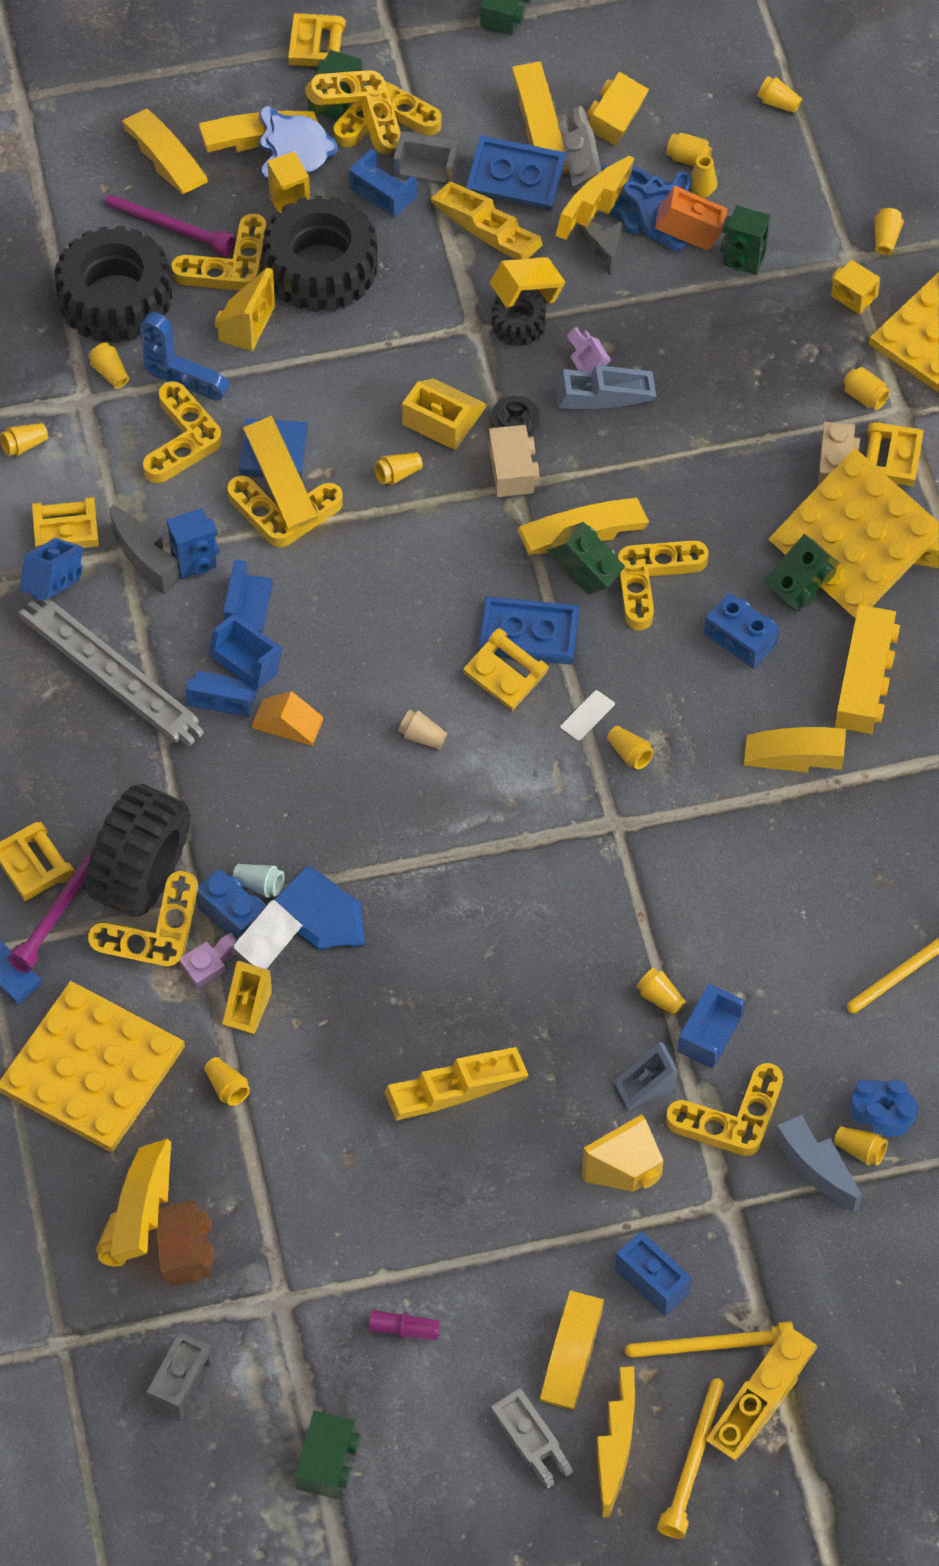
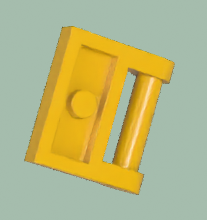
M294 13L288 57L289 65L317 67L321 59L325 60L328 53H319L322 29L330 31L328 52L330 49L340 52L341 36L345 31L346 20L341 16Z
M878 422L871 423L867 430L869 442L866 458L895 484L914 487L924 430ZM884 438L891 439L886 467L877 466L881 440Z
M94 497L85 498V501L51 505H42L41 502L32 503L36 548L55 537L83 548L99 547ZM84 513H86V515H78V516H68V517H58V518L43 519V518H45V517H54V516H64V515H74V514H84Z
M498 628L491 635L488 642L465 666L463 674L513 712L544 677L549 666L542 660L539 662L508 639L506 632ZM498 648L502 649L529 670L530 674L524 678L494 654Z
M35 822L0 841V866L24 902L59 882L65 883L69 881L76 872L70 863H66L54 847L46 835L47 829L42 822ZM36 842L54 869L47 872L28 843Z

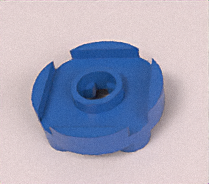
M860 1080L856 1084L849 1103V1111L852 1118L861 1126L863 1122L873 1126L872 1132L882 1136H900L907 1133L910 1126H914L919 1107L915 1098L907 1092L908 1086L900 1080H891L890 1082Z

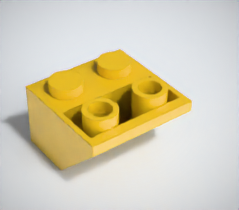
M434 378L418 381L402 402V425L456 450L485 410L486 403Z

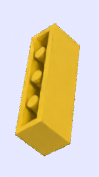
M858 605L837 709L835 728L873 735L875 722H882L885 704H880L879 699L880 696L887 697L890 678L884 677L885 669L892 670L895 651L889 650L890 643L897 644L900 625L894 624L896 611Z

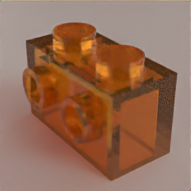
M195 1200L159 1208L157 1238L160 1272L172 1286L212 1277L210 1263L215 1261L213 1247L208 1242L207 1232L212 1230L211 1220L208 1212L203 1211Z

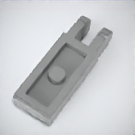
M582 106L573 109L574 121L578 126L575 130L572 127L570 118L565 113L557 118L559 129L563 134L562 140L567 154L572 187L577 190L581 189L590 179L602 172L593 130L589 125L587 113Z
M519 1388L490 1406V1411L529 1468H533L536 1476L545 1488L548 1489L554 1485L551 1473L541 1461L551 1455L560 1473L565 1477L573 1473L570 1463L559 1448V1442L522 1389Z

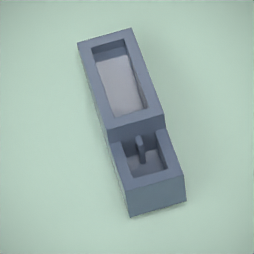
M595 365L592 372L563 369L555 382L558 408H615L655 400L657 396L653 371Z
M802 1115L777 1125L775 1141L796 1170L817 1190L834 1202L852 1212L859 1210L862 1194L832 1140L828 1138L817 1143Z

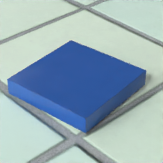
M246 418L245 426H248L262 419ZM274 420L302 479L307 422ZM244 431L239 468L240 475L263 476Z

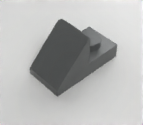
M591 220L588 227L576 223L574 237L609 275L615 273L621 244L622 222L615 224L605 231L602 230L596 221Z

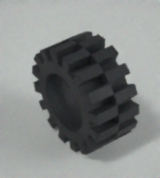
M522 290L512 307H506L499 296L495 298V303L492 304L491 326L493 333H497V338L500 341L505 338V344L508 345L512 341H515V346H521V341H524L525 345H530L531 338L536 342L539 339V334L543 335L546 323V306L543 304L541 297L536 299L535 292L531 291L527 295V290ZM520 312L527 314L530 318L523 322H515L508 319L507 316Z

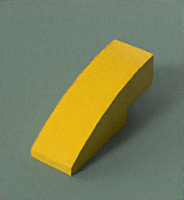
M798 727L749 734L746 738L744 766L808 773L809 766L842 770L846 729Z
M570 1290L551 1354L540 1402L574 1411L603 1313L604 1299Z

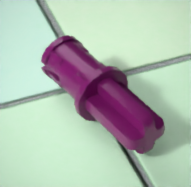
M373 1309L369 1323L370 1332L400 1335V1339H405L408 1336L438 1340L441 1330L439 1320L409 1316V1312L406 1311L403 1314H396Z

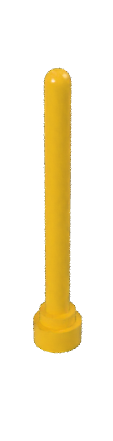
M939 937L849 1001L846 1006L847 1011L852 1014L857 1013L938 955Z
M792 1321L778 1322L777 1326L771 1327V1330L631 1343L625 1347V1354L630 1358L774 1345L786 1326L788 1325L793 1328Z
M715 1378L710 1382L672 1505L666 1509V1512L661 1514L657 1530L671 1538L682 1539L686 1534L689 1522L686 1519L685 1509L706 1446V1438L710 1433L724 1388V1383L719 1378Z

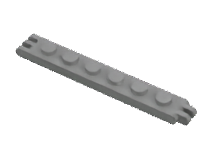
M36 599L41 606L34 601H30L27 604V608L32 614L23 608L18 612V616L22 621L172 742L177 743L181 740L187 746H191L195 740L188 732L197 738L204 734L202 728L197 725L199 723L198 718L51 599Z

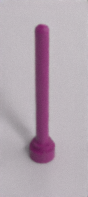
M113 195L105 197L104 201L107 206L210 244V248L214 249L216 254L228 257L234 249L236 241L234 234L223 230L212 233Z
M91 850L27 942L16 945L9 954L8 961L16 970L29 973L38 961L37 949L84 883L87 875L85 871L90 861Z

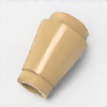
M409 709L398 729V732L404 735V739L438 750L441 749L448 736L447 732L443 731L442 728L419 710L415 712Z

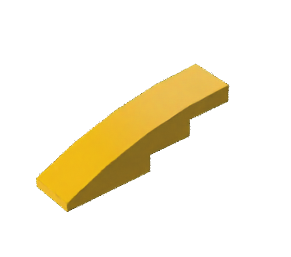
M541 62L513 66L512 76L519 94V106L526 124V135L529 144L565 152L556 112ZM567 159L564 166L563 174L569 173Z
M149 109L142 110L122 120L125 131L138 141L140 151L154 162L156 172L180 193L185 194L208 182L207 176L185 147Z
M277 111L285 116H307L318 123L313 111ZM260 112L229 116L199 123L200 133L207 153L235 146L237 153L260 147L259 140L265 132V128L259 119Z
M628 156L610 165L590 179L572 197L562 211L555 236L567 240L576 223L588 227L597 210L609 214L621 194V189L629 180L634 157Z
M450 181L430 198L432 204L480 240L516 260L528 259L543 246L541 236L520 228L517 218L495 209L492 199Z
M269 416L243 427L288 530L291 531L317 520V514L273 417Z
M630 498L578 507L519 526L517 531L528 554L532 555L549 553L547 549L564 528L581 522L591 526L597 532L601 541L614 540L618 532L645 530L649 520L638 498Z
M517 1047L458 1058L453 1066L424 1071L418 1079L387 1085L384 1093L396 1121L485 1096L523 1081L529 1075Z
M168 1139L139 1147L128 1170L117 1208L110 1256L118 1262L147 1254L148 1232L158 1227L159 1205L168 1202L171 1141Z
M634 1366L620 1367V1401H611L608 1404L609 1436H597L596 1451L602 1518L610 1517L622 1486L629 1457L635 1407Z

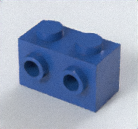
M202 508L166 520L170 555L179 562L181 579L195 574H204L210 569L217 567L215 555L220 553L215 539L218 536L217 528L212 518L207 519Z
M55 537L25 554L20 590L30 593L35 599L47 600L78 582L83 571V566L81 565L83 547Z
M729 592L706 616L704 634L754 669L777 645L779 627L770 617L761 615L747 601L741 598L738 599Z
M220 869L216 870L198 886L196 896L197 908L227 935L232 933L236 940L240 938L266 907L256 895L250 896L245 892L242 884L233 875L227 876Z

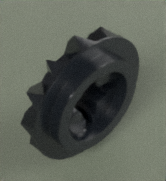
M522 396L505 397L499 400L491 411V424L495 428L526 425L527 434L532 435L534 429L539 427V409L528 398ZM510 416H521V422L516 420L510 422Z

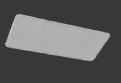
M596 690L560 727L579 741L613 708L615 703Z

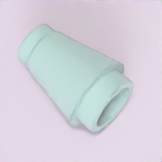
M239 863L233 872V876L239 880L242 886L267 898L271 895L278 896L283 888L284 872L278 870L277 866Z

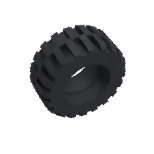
M323 195L314 196V199L310 200L304 197L298 199L294 205L289 203L284 206L282 213L277 212L270 219L271 223L266 226L263 239L264 270L266 268L273 269L274 292L278 293V297L287 303L292 301V306L299 309L307 307L312 312H318L319 309H326L327 312L335 311L338 306L344 308L351 305L353 299L359 300L365 295V289L368 290L373 285L374 277L377 275L378 270L375 227L362 210L356 211L354 204L348 201L342 203L340 198L332 196L330 199H323ZM314 245H330L344 252L339 258L325 263L308 262L297 256L303 249Z
M105 226L99 227V231L93 233L89 230L82 234L81 239L76 237L68 244L69 249L65 248L61 252L59 261L55 266L54 279L61 315L66 318V323L71 328H77L78 333L84 337L93 336L95 341L103 342L105 339L111 340V343H120L122 339H128V341L135 340L137 335L141 334L140 325L149 312H156L164 316L170 309L172 285L169 261L162 247L158 244L156 245L154 239L148 235L143 237L142 232L133 228L131 231H128L123 226H116L115 229H108ZM111 275L128 276L138 281L129 290L117 294L99 293L89 288L97 280Z
M145 784L133 785L129 787V790H125L120 800H117L113 805L111 813L107 815L90 853V861L86 867L85 872L87 875L84 879V884L86 885L85 890L92 900L130 917L142 916L150 910L152 905H155L160 894L164 892L168 877L174 873L176 864L181 858L183 846L186 844L191 813L185 802Z

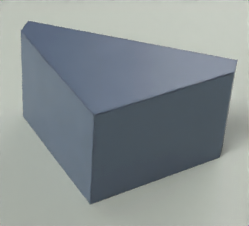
M659 1042L616 1078L614 1083L627 1109H634L676 1092L678 1070L664 1043Z

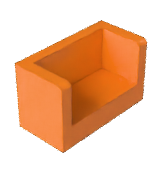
M674 185L659 205L655 229L709 251L722 234L728 208Z

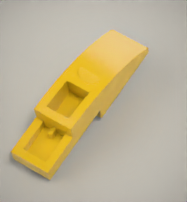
M787 1325L748 1382L746 1381L706 1438V1441L736 1461L763 1429L798 1381V1375L818 1348L817 1345Z

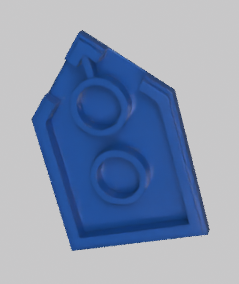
M305 867L275 899L280 906L303 925L296 934L317 950L332 949L331 946L351 945V947L365 946L361 902L313 867Z

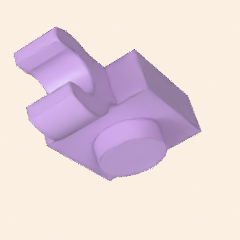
M574 327L567 334L569 341L576 349L570 357L579 371L592 372L595 365L607 366L611 362L600 341L590 336L586 330L580 333L579 329Z
M232 933L221 938L214 948L206 941L182 956L180 965L198 989L226 972L223 962L237 956L232 950V946L237 941Z

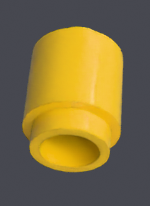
M682 132L679 135L673 133L668 142L666 155L672 157V160L694 167L698 156H711L712 147H709V141Z
M860 367L857 370L852 369L846 375L843 382L845 384V393L867 408L880 409L890 395V389L886 387V383L864 367Z

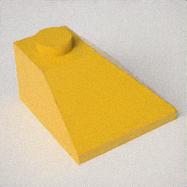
M266 268L228 301L224 311L220 310L215 319V328H218L219 342L251 352L254 350L275 308L273 269Z
M642 1114L584 1147L582 1178L585 1182L634 1192L641 1187L649 1188L661 1178L663 1159L648 1123Z

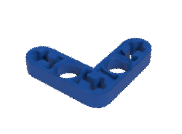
M149 312L140 325L144 365L147 371L164 381L178 382L187 390L212 400H221L230 386L227 378L214 370L176 356L170 321L159 313Z

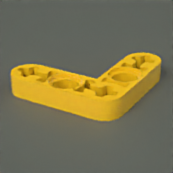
M368 70L319 74L306 85L305 93L307 98L317 105L360 102L374 148L379 153L385 155L391 154L396 150L401 132L385 80L380 73ZM341 81L346 82L350 86L351 94L342 91L340 88ZM324 89H328L324 94L321 91ZM374 106L383 110L384 119L378 118L374 114ZM383 136L385 137V139H390L391 143H389L388 140H384Z
M385 81L395 116L399 123L422 135L432 136L441 130L442 115L436 107ZM354 102L334 125V139L341 147L350 148L355 146L369 132L365 118L356 115L362 110L360 102ZM402 104L410 105L412 109L407 112L399 111L397 107ZM376 106L373 107L374 114L381 118L384 115L383 110Z
M254 213L245 215L241 219L233 259L194 255L176 257L171 264L174 281L185 286L240 291L260 274L263 258L264 231L266 228L264 217ZM252 226H256L254 238L250 237L249 233ZM246 248H253L257 253L253 256H244L241 254V251ZM244 267H248L249 274H247L246 278H240L243 276ZM184 268H189L187 272H182ZM211 269H220L223 272L218 277L207 275V272Z
M175 381L167 382L160 387L159 402L161 408L180 428L183 434L144 458V476L152 483L167 481L218 450L222 444L219 425L182 384ZM168 395H172L173 397H177V396H178V402H179L180 406L177 405V402L174 400V398H172V397L167 398V396H168ZM188 412L196 413L199 416L192 422L182 419V416ZM203 427V432H204L208 437H212V436H213V439L210 440V439L207 438V437L203 438L201 428ZM185 447L191 450V453L186 457H178L174 454L179 448ZM156 465L157 467H162L163 469H161V470H158L157 468H153V469H152V466Z
M237 476L232 478L227 486L230 503L269 544L278 548L290 545L336 514L343 506L341 488L333 483H324L308 493L318 519L289 531L279 507L252 479L246 476ZM236 490H247V497L242 492L236 494ZM325 496H327L328 498H333V497H334V501H331V500H329V499L324 500L323 497H325ZM257 507H266L269 513L259 517L254 515L252 511ZM274 526H275L279 531L285 530V534H282V533H280V532L275 533V531H274Z
M681 541L630 545L621 549L618 559L625 565V568L619 574L624 617L626 624L630 628L644 630L650 627L653 622L654 606L649 576L696 573L704 570L708 564L709 551L707 546L700 541ZM696 553L698 560H693L690 554ZM659 554H666L672 560L668 564H660L654 558ZM677 554H681V562H677ZM645 556H649V564H646ZM634 558L636 565H630L628 559ZM631 583H640L644 586V590L639 593H633L627 589V586ZM641 603V613L644 615L642 618H638L635 613L636 604Z
M177 871L168 877L156 932L111 922H101L94 925L89 931L88 941L90 946L101 953L161 966L178 964L185 954L198 891L196 877L188 871ZM182 876L185 877V883L190 884V889L183 891L181 901H188L187 907L180 903L170 904V897L178 899L179 889L174 887V882L180 881ZM172 909H178L184 915V922L178 928L171 927L167 922V914ZM107 928L108 935L121 937L120 930L124 931L125 933L120 941L121 951L116 949L119 945L117 942H106L102 946V941L97 938V933L103 932ZM135 934L140 935L145 941V948L139 954L131 952L128 947L129 938ZM152 937L157 939L154 944L156 946H167L171 942L172 949L177 950V954L170 956L169 960H166L165 953L153 951V958L149 957L148 955L153 947Z
M764 1063L756 1067L737 1117L687 1100H677L671 1103L667 1109V1127L675 1134L742 1156L754 1155L762 1145L783 1082L782 1071L778 1066L771 1063ZM766 1075L772 1076V1082L769 1083L767 1092L764 1094L761 1092L762 1082ZM757 1102L763 1104L767 1111L762 1116H754L749 1113L747 1108L750 1104ZM681 1112L687 1113V1119H684L682 1123L676 1121L677 1116ZM697 1116L701 1117L699 1129L694 1128ZM710 1121H717L721 1123L724 1130L718 1135H711L705 1130L704 1126ZM749 1124L754 1126L752 1137L748 1144H744L741 1141Z

